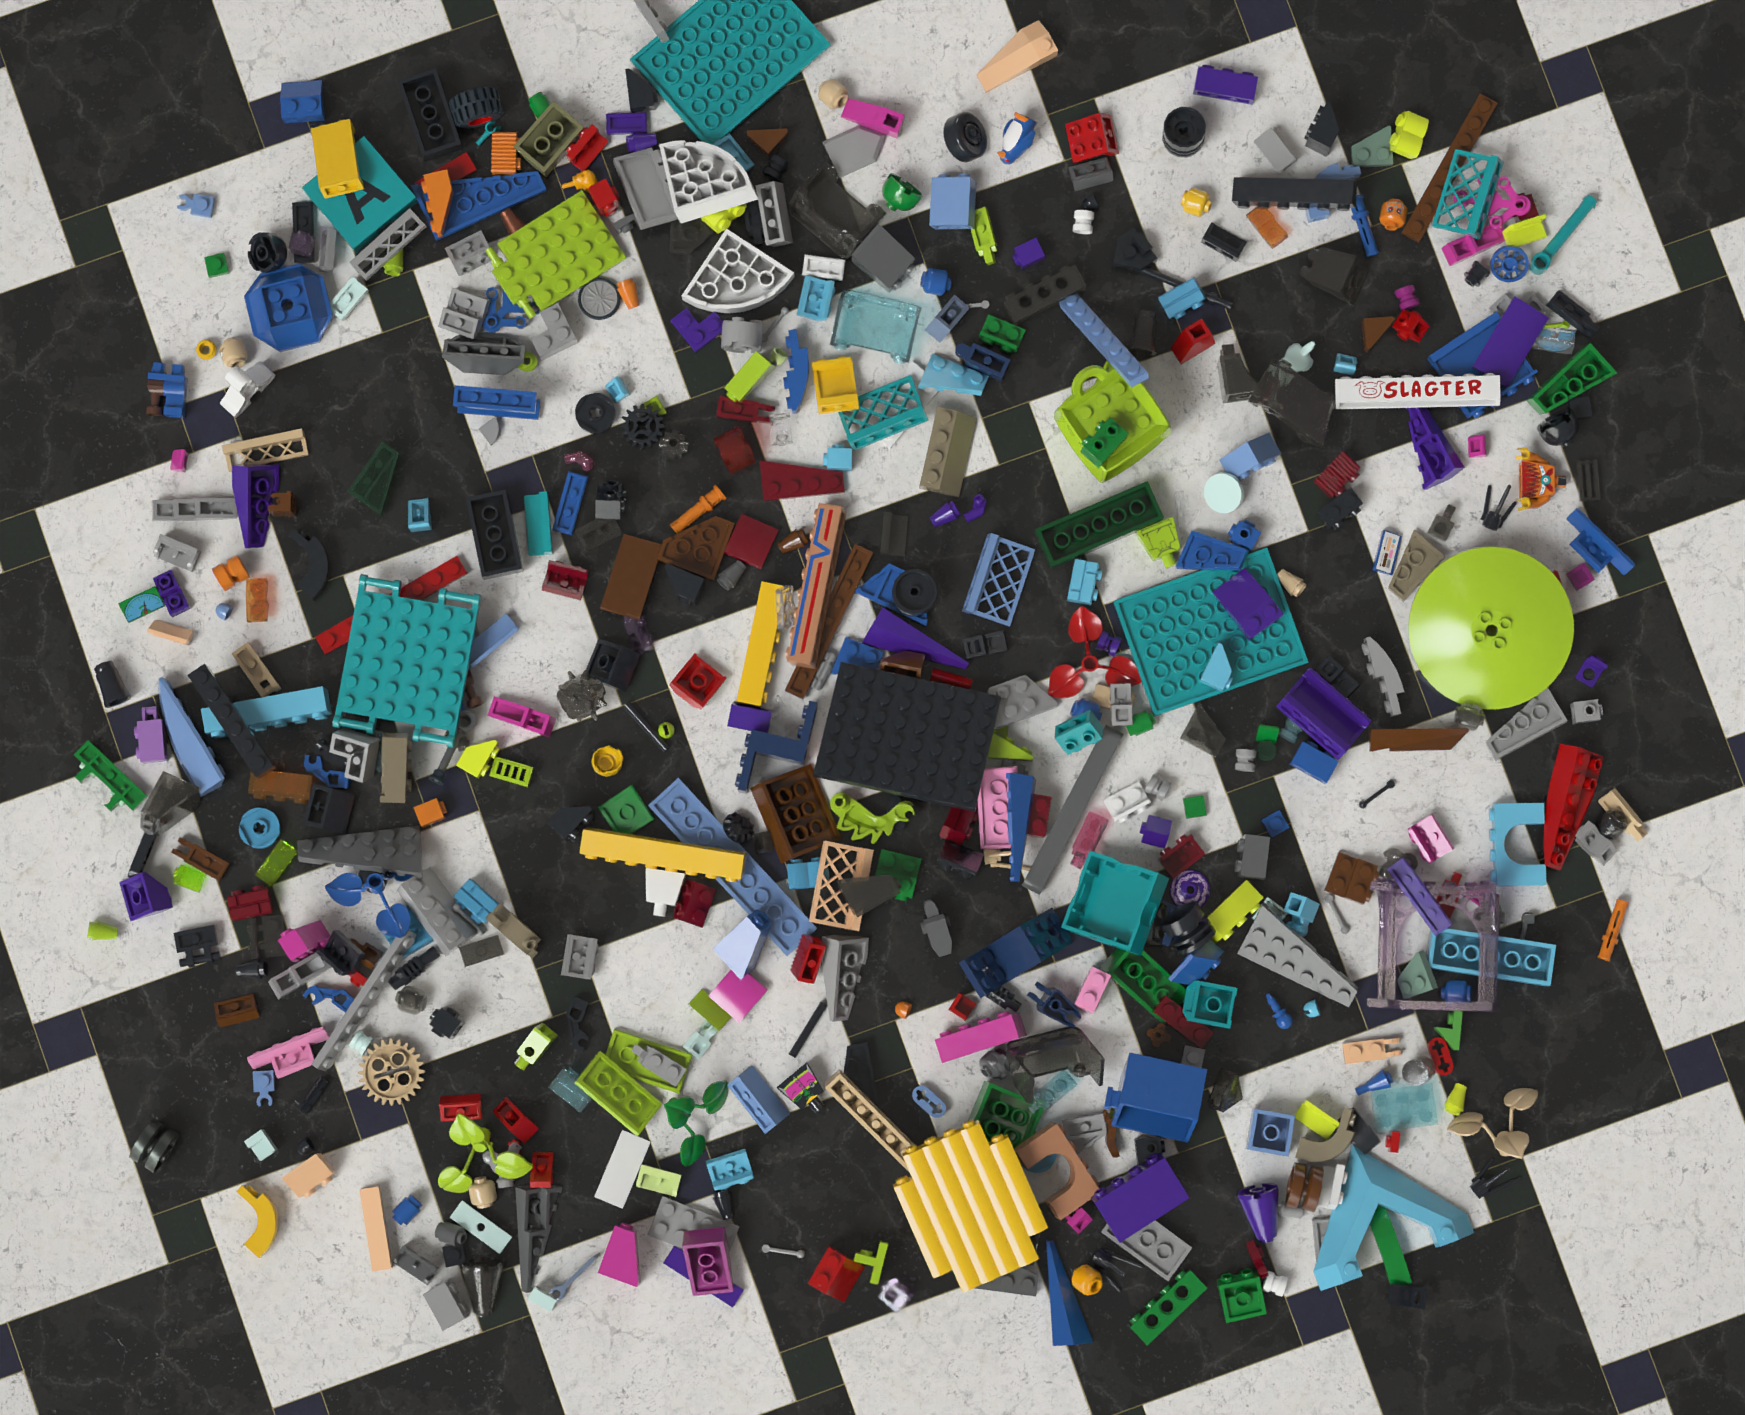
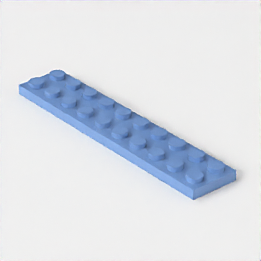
M679 778L648 805L683 843L747 853L739 843L727 837L721 823ZM748 853L744 877L741 880L738 879V882H730L725 880L726 877L718 876L716 879L748 915L758 909L769 917V922L772 925L768 936L786 956L799 946L798 943L801 942L799 939L802 938V934L811 935L817 929Z

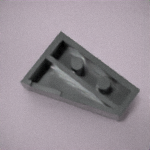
M1020 1267L992 1281L975 1287V1289L1036 1297L1039 1276Z

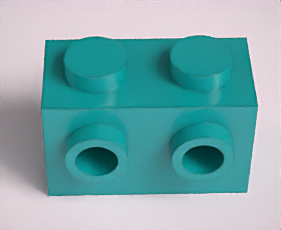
M1091 710L1055 726L1054 738L1067 755L1079 752L1090 744H1096L1103 737V726Z

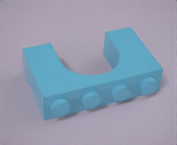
M1544 803L1493 804L1492 808H1489V821H1492V829L1489 830V840L1493 841V849H1490V862H1493L1494 870L1490 871V880L1494 882V887L1545 886V864H1518L1508 857L1504 848L1505 836L1514 826L1542 825L1545 823Z

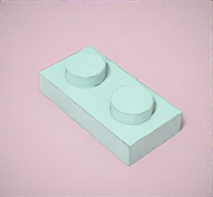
M352 276L330 302L332 313L344 321L369 290Z

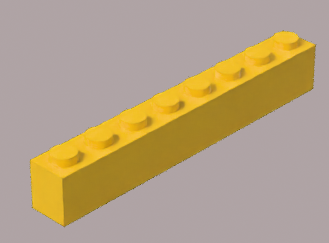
M589 827L583 829L580 854H585V858L588 859L603 857L605 861L614 863L617 860L625 861L626 865L637 866V863H641L650 869H657V866L665 867V871L669 872L684 870L685 874L696 876L698 873L706 874L705 877L717 879L718 876L726 877L725 880L730 882H738V879L741 880L744 877L747 853Z

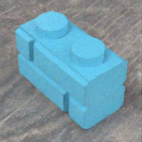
M1075 559L1067 601L1091 605L1092 601H1096L1098 589H1095V583L1100 581L1102 569H1098L1099 563Z

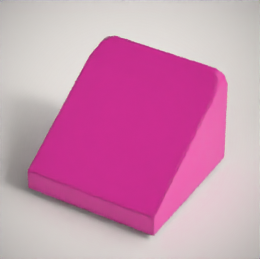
M184 449L173 451L171 471L186 472L187 451Z

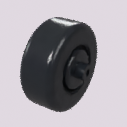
M961 112L946 120L943 128V137L947 149L954 158L961 162H970L984 155L987 149V135L982 123L975 115L969 112Z

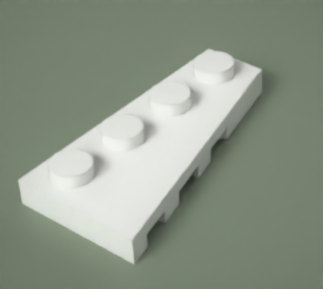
M911 360L903 378L909 375L912 376L923 408H925L939 391L931 387H925V389L918 388L925 371ZM910 383L902 385L899 391L907 394L911 387ZM897 395L893 404L901 406L905 397ZM909 399L905 408L913 409L918 404L916 401ZM890 407L887 416H896L899 410ZM906 430L880 441L891 448Z

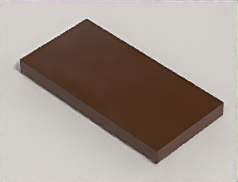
M623 534L600 606L601 610L640 620L659 561L656 558L661 544Z

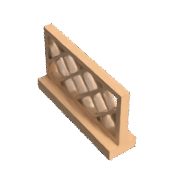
M823 841L809 922L859 931L874 850ZM828 846L835 847L839 853L832 860L827 855ZM850 850L857 852L856 860L851 864L845 857V854ZM842 858L847 867L838 872L833 863ZM831 866L836 875L827 881L823 875L824 869ZM850 870L853 878L851 882L846 884L841 875ZM838 877L843 887L834 892L829 883ZM827 886L832 895L823 901L820 896V890ZM846 890L849 894V900L842 904L837 895ZM834 898L840 907L831 913L826 903ZM823 906L828 916L822 920L815 919L817 910ZM841 910L846 915L844 924L838 923L834 918V915Z

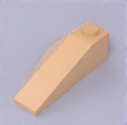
M1038 20L1022 28L980 70L977 77L987 93L1055 58L1058 54V49L1049 32Z

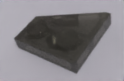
M1199 703L1179 738L1215 758L1226 740Z

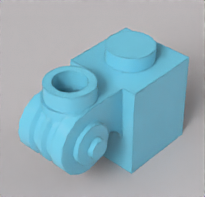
M1291 892L1284 912L1292 915V922L1289 921L1286 925L1293 928L1302 937L1306 936L1309 922L1313 923L1320 904Z

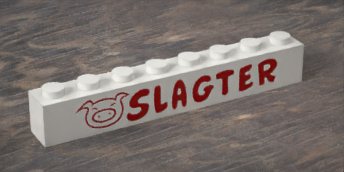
M1487 373L1483 376H1475L1474 374H1464L1463 376L1445 374L1442 377H1434L1433 375H1423L1422 377L1404 375L1401 378H1393L1392 376H1382L1380 378L1363 376L1360 379L1341 377L1340 379H1335L1336 409L1500 406V375Z

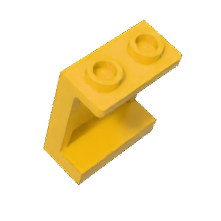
M839 356L836 359H819L816 362H812L819 415L859 409L852 357Z

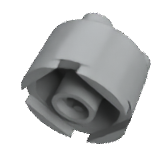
M741 317L724 320L722 324L721 349L724 348L725 351L734 353H745L749 349H751V353L755 351L761 352L762 321L750 320V322H746Z

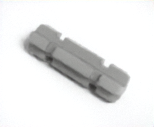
M826 652L825 660L822 661L815 675L816 679H813L811 687L820 691L822 689L823 681L826 680L832 668L831 664L836 659V655L832 652Z

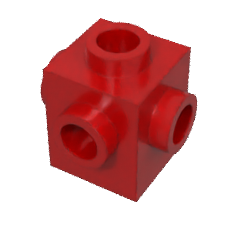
M1402 310L1392 327L1398 332L1397 336L1405 341L1410 339L1419 343L1430 326L1422 319L1418 312Z

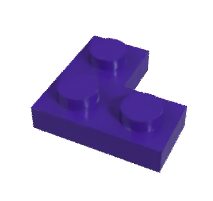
M686 308L670 320L695 353L722 333L723 321L716 312H713L702 322L698 323Z

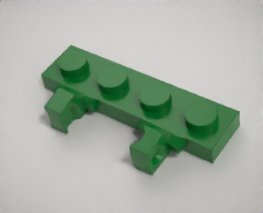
M89 740L74 754L82 762L79 765L82 770L75 776L81 784L90 775L93 778L97 776L111 790L110 794L112 797L110 802L104 804L109 811L112 812L118 805L123 807L125 804L134 811L148 797Z

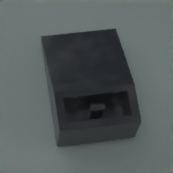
M945 840L936 863L940 864V869L948 872L953 869L959 872L958 876L969 880L970 877L975 878L984 854L950 840Z

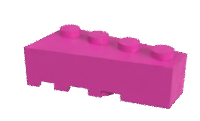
M1007 1011L998 1014V1019L990 1021L989 1018L977 1021V1026L971 1027L970 1024L958 1027L959 1032L952 1034L951 1030L940 1033V1038L935 1039V1043L942 1063L1027 1036L1020 1012L1009 1015Z

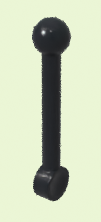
M1388 781L1386 786L1365 801H1360L1359 807L1361 809L1366 808L1367 804L1387 789H1392L1395 786L1394 781Z

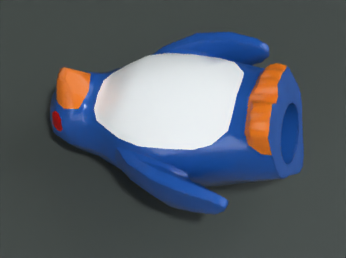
M1017 112L1014 114L1015 118L1009 120L1003 130V149L997 152L1000 160L1008 165L1015 162L1016 159L1031 147L1035 136L1034 127L1038 123Z

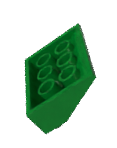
M984 1081L968 1121L974 1119V1122L979 1120L988 1142H991V1138L996 1135L1003 1134L1004 1136L1008 1134L1011 1144L1015 1148L1035 1133L1045 1105Z

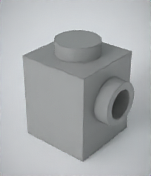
M1598 699L1570 704L1573 724L1599 721L1600 716H1603L1602 705L1598 704Z

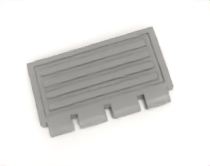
M651 147L613 159L641 230L678 219L674 212L659 149L653 151Z

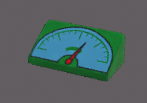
M156 586L118 603L128 623L166 606Z

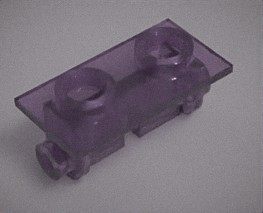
M642 615L640 620L626 616L623 617L625 620L623 624L627 634L635 633L636 635L630 639L633 651L640 655L644 654L645 651H653V639L645 627V618Z

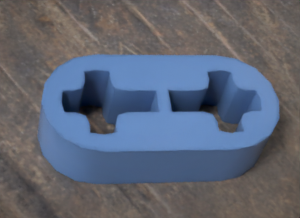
M918 1086L913 1090V1100L930 1116L939 1118L945 1114L946 1106L944 1102L927 1087ZM926 1090L925 1096L930 1100L928 1102L923 1099L917 1100L916 1097L918 1095L916 1091ZM931 1101L935 1105L939 1103L942 1105L940 1108L942 1112L940 1114L932 1113L933 1108L929 1105Z

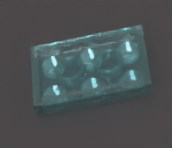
M1432 1083L1370 1091L1376 1133L1438 1125Z

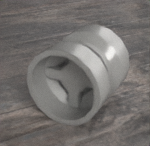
M1236 749L1238 761L1235 763V770L1255 772L1253 761L1256 758L1257 751Z
M1153 774L1144 792L1154 794L1157 799L1162 801L1172 783L1167 780L1162 781L1158 775Z

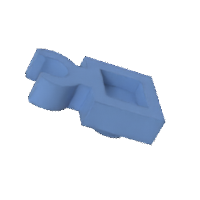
M184 194L179 195L180 199L186 200L184 206L177 205L180 211L191 209V215L212 218L214 197L194 194L193 199H189Z
M274 1070L253 1071L254 1092H260V1096L257 1098L258 1106H262L261 1101L263 1098L268 1099L269 1106L273 1105V1098L269 1091H275Z

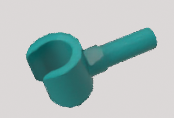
M496 121L486 123V131L476 141V144L480 145L492 132H499L501 126H497L493 130L492 126Z

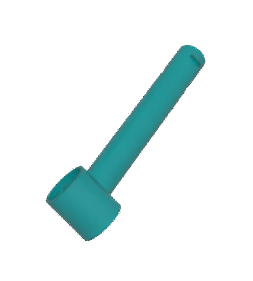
M1587 195L1582 198L1583 201L1568 218L1543 251L1534 255L1529 263V269L1533 274L1541 275L1545 273L1550 266L1553 256L1591 209H1595L1597 200L1594 197ZM1535 260L1543 261L1544 267H1538Z

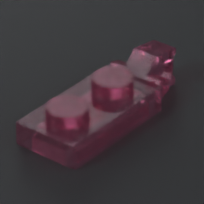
M1089 811L1072 846L1074 857L1070 864L1073 867L1081 870L1089 850L1095 851L1109 822L1108 819Z

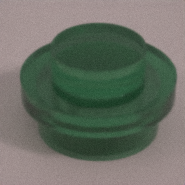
M1270 741L1260 742L1256 747L1257 757L1262 761L1272 760L1276 755V746Z

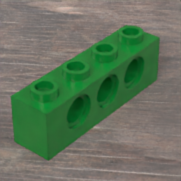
M1183 1269L1175 1277L1177 1281L1172 1286L1167 1284L1160 1291L1162 1295L1157 1300L1154 1298L1145 1305L1146 1310L1142 1314L1138 1312L1130 1320L1132 1324L1129 1327L1147 1346L1207 1289L1191 1270L1185 1271ZM1179 1286L1187 1288V1294L1184 1297H1178L1176 1294V1289ZM1170 1300L1172 1302L1171 1310L1163 1311L1161 1309L1162 1302ZM1151 1314L1157 1317V1323L1153 1326H1149L1146 1323L1147 1316Z

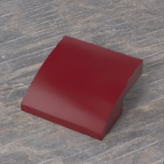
M741 514L724 554L762 569L779 530Z

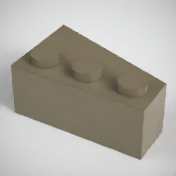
M383 733L381 760L382 795L380 796V802L405 803L408 792H411L412 779H408V772L412 771V759H408V752H412V740L408 739L409 733Z

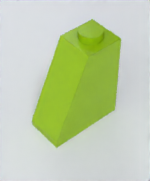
M755 351L725 386V389L728 391L726 395L734 402L737 400L743 402L776 366L762 353Z

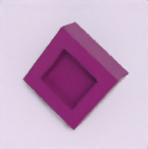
M1585 563L1566 573L1576 591L1595 580Z

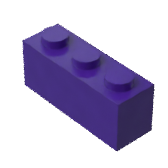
M1211 65L1198 66L1193 95L1252 105L1258 77L1250 72H1242L1240 74L1234 73V70L1228 68L1217 70Z

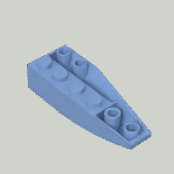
M162 676L158 679L157 684L164 724L177 759L200 798L222 786L225 772L220 764H216L213 759L215 758L213 750L210 746L206 747L193 726L190 717L183 710L181 701L173 694L170 682L168 680L165 681Z

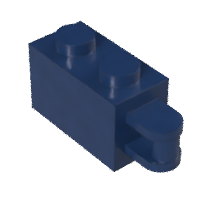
M961 343L955 349L956 356L965 360V366L1002 382L1011 359L973 343L972 347Z

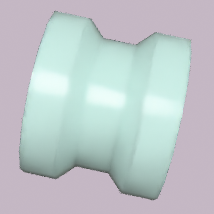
M359 1030L350 1042L349 1047L352 1049L356 1048L361 1055H364L374 1038L371 1036L367 1037L362 1030Z

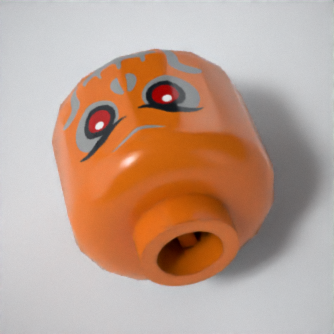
M1389 199L1381 207L1380 223L1386 229L1392 231L1403 227L1407 217V207L1399 199Z

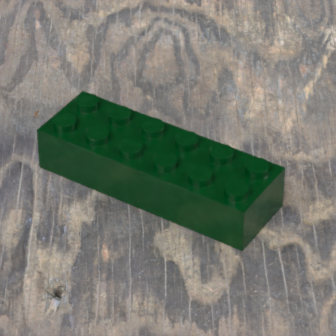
M1148 481L1039 527L1035 529L1034 533L1050 569H1053L1130 536L1141 529L1161 522L1164 516Z

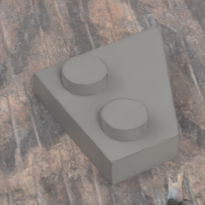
M1102 1112L1062 1120L1063 1128L1067 1133L1065 1137L1068 1142L1072 1141L1078 1150L1076 1152L1077 1155L1107 1134Z

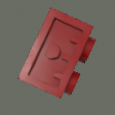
M1097 113L1065 125L1074 163L1102 154L1109 156L1119 154L1111 115Z

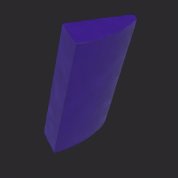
M1514 296L1472 368L1483 375L1487 373L1500 375V385L1507 388L1549 318Z

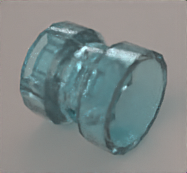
M1287 717L1285 728H1281L1278 734L1289 742L1296 744L1298 740L1297 734L1303 732V730Z

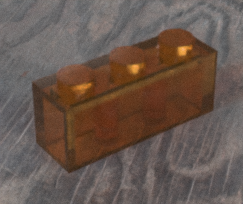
M251 771L248 793L252 794L254 799L265 800L266 796L274 797L273 801L286 802L287 798L294 799V803L306 804V801H309L315 777L312 775L271 771L261 779H257Z

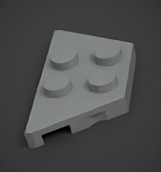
M1026 675L995 685L987 690L988 694L1001 696L994 730L1058 707V703Z

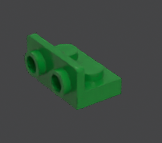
M988 314L980 331L979 338L982 339V343L989 346L995 344L1001 347V351L1011 354L1012 352H1017L1026 330Z

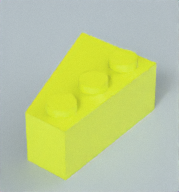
M1247 880L1207 917L1211 922L1210 925L1216 930L1215 935L1210 939L1215 944L1222 938L1224 940L1228 939L1234 933L1232 928L1235 925L1240 927L1247 920L1245 916L1249 912L1253 914L1261 906L1259 902L1263 899V896Z

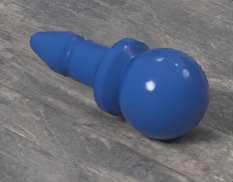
M1267 993V1001L1276 1013L1273 1017L1277 1018V1025L1282 1029H1288L1293 1023L1292 1016L1286 1013L1285 1008L1281 1010L1276 999Z

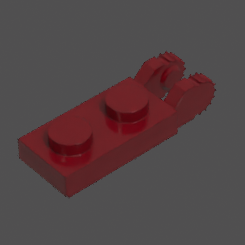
M719 396L716 417L773 424L772 418L758 416V411L760 409L773 412L775 411V406L760 404V402L744 400L743 402L737 400L734 402L729 397Z

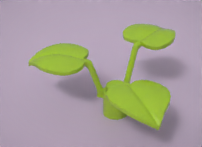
M458 1113L450 1127V1138L460 1145L471 1143L472 1150L462 1171L455 1166L447 1167L441 1171L438 1185L449 1192L463 1193L468 1191V1187L472 1185V1178L465 1173L475 1151L484 1152L487 1148H489L493 1163L496 1164L495 1172L503 1178L516 1179L522 1177L532 1169L533 1164L526 1161L519 1154L510 1151L500 1153L496 1159L493 1143L489 1142L491 1132L486 1128L478 1126L468 1117Z

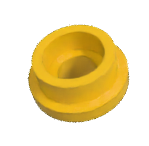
M202 340L197 344L196 353L201 359L210 360L216 355L217 348L211 340ZM205 347H210L209 353L203 352Z

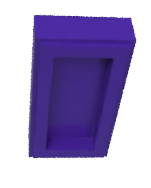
M647 113L606 114L607 135L647 133Z

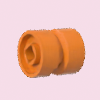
M237 554L229 558L227 564L221 563L212 568L216 579L224 591L234 587L235 582L241 583L250 578L248 571Z

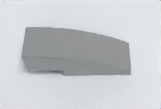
M314 953L271 978L268 983L279 1000L332 967L322 961L317 953Z

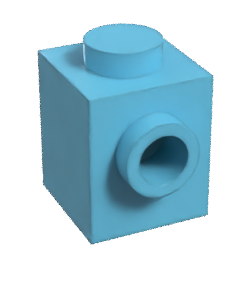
M838 444L832 445V448H828L827 453H823V465H827V470L852 471V448H844V445Z

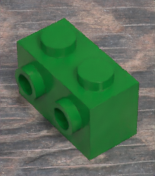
M1111 417L1106 422L1102 420L1095 428L1097 432L1092 437L1089 434L1081 443L1083 448L1080 452L1098 468L1129 434Z

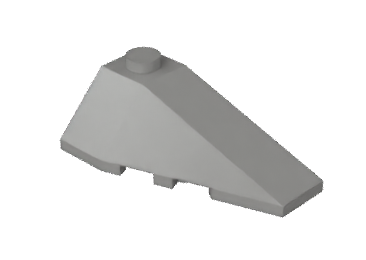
M848 935L822 936V941L827 946L821 963L830 1021L848 1020L855 998L853 993L856 982L860 983L861 976H859L861 966L867 960L869 938Z

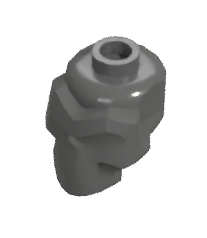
M998 1048L996 1051L990 1050L986 1052L979 1061L980 1071L985 1077L998 1078L1000 1080L1007 1078L1013 1070L1023 1063V1059L1019 1055L1014 1053L1009 1056L1001 1048Z

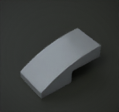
M1131 683L1110 684L1112 726L1133 725Z

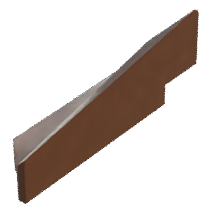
M1469 728L1371 729L1369 731V752L1388 748L1389 752L1451 750L1469 732Z

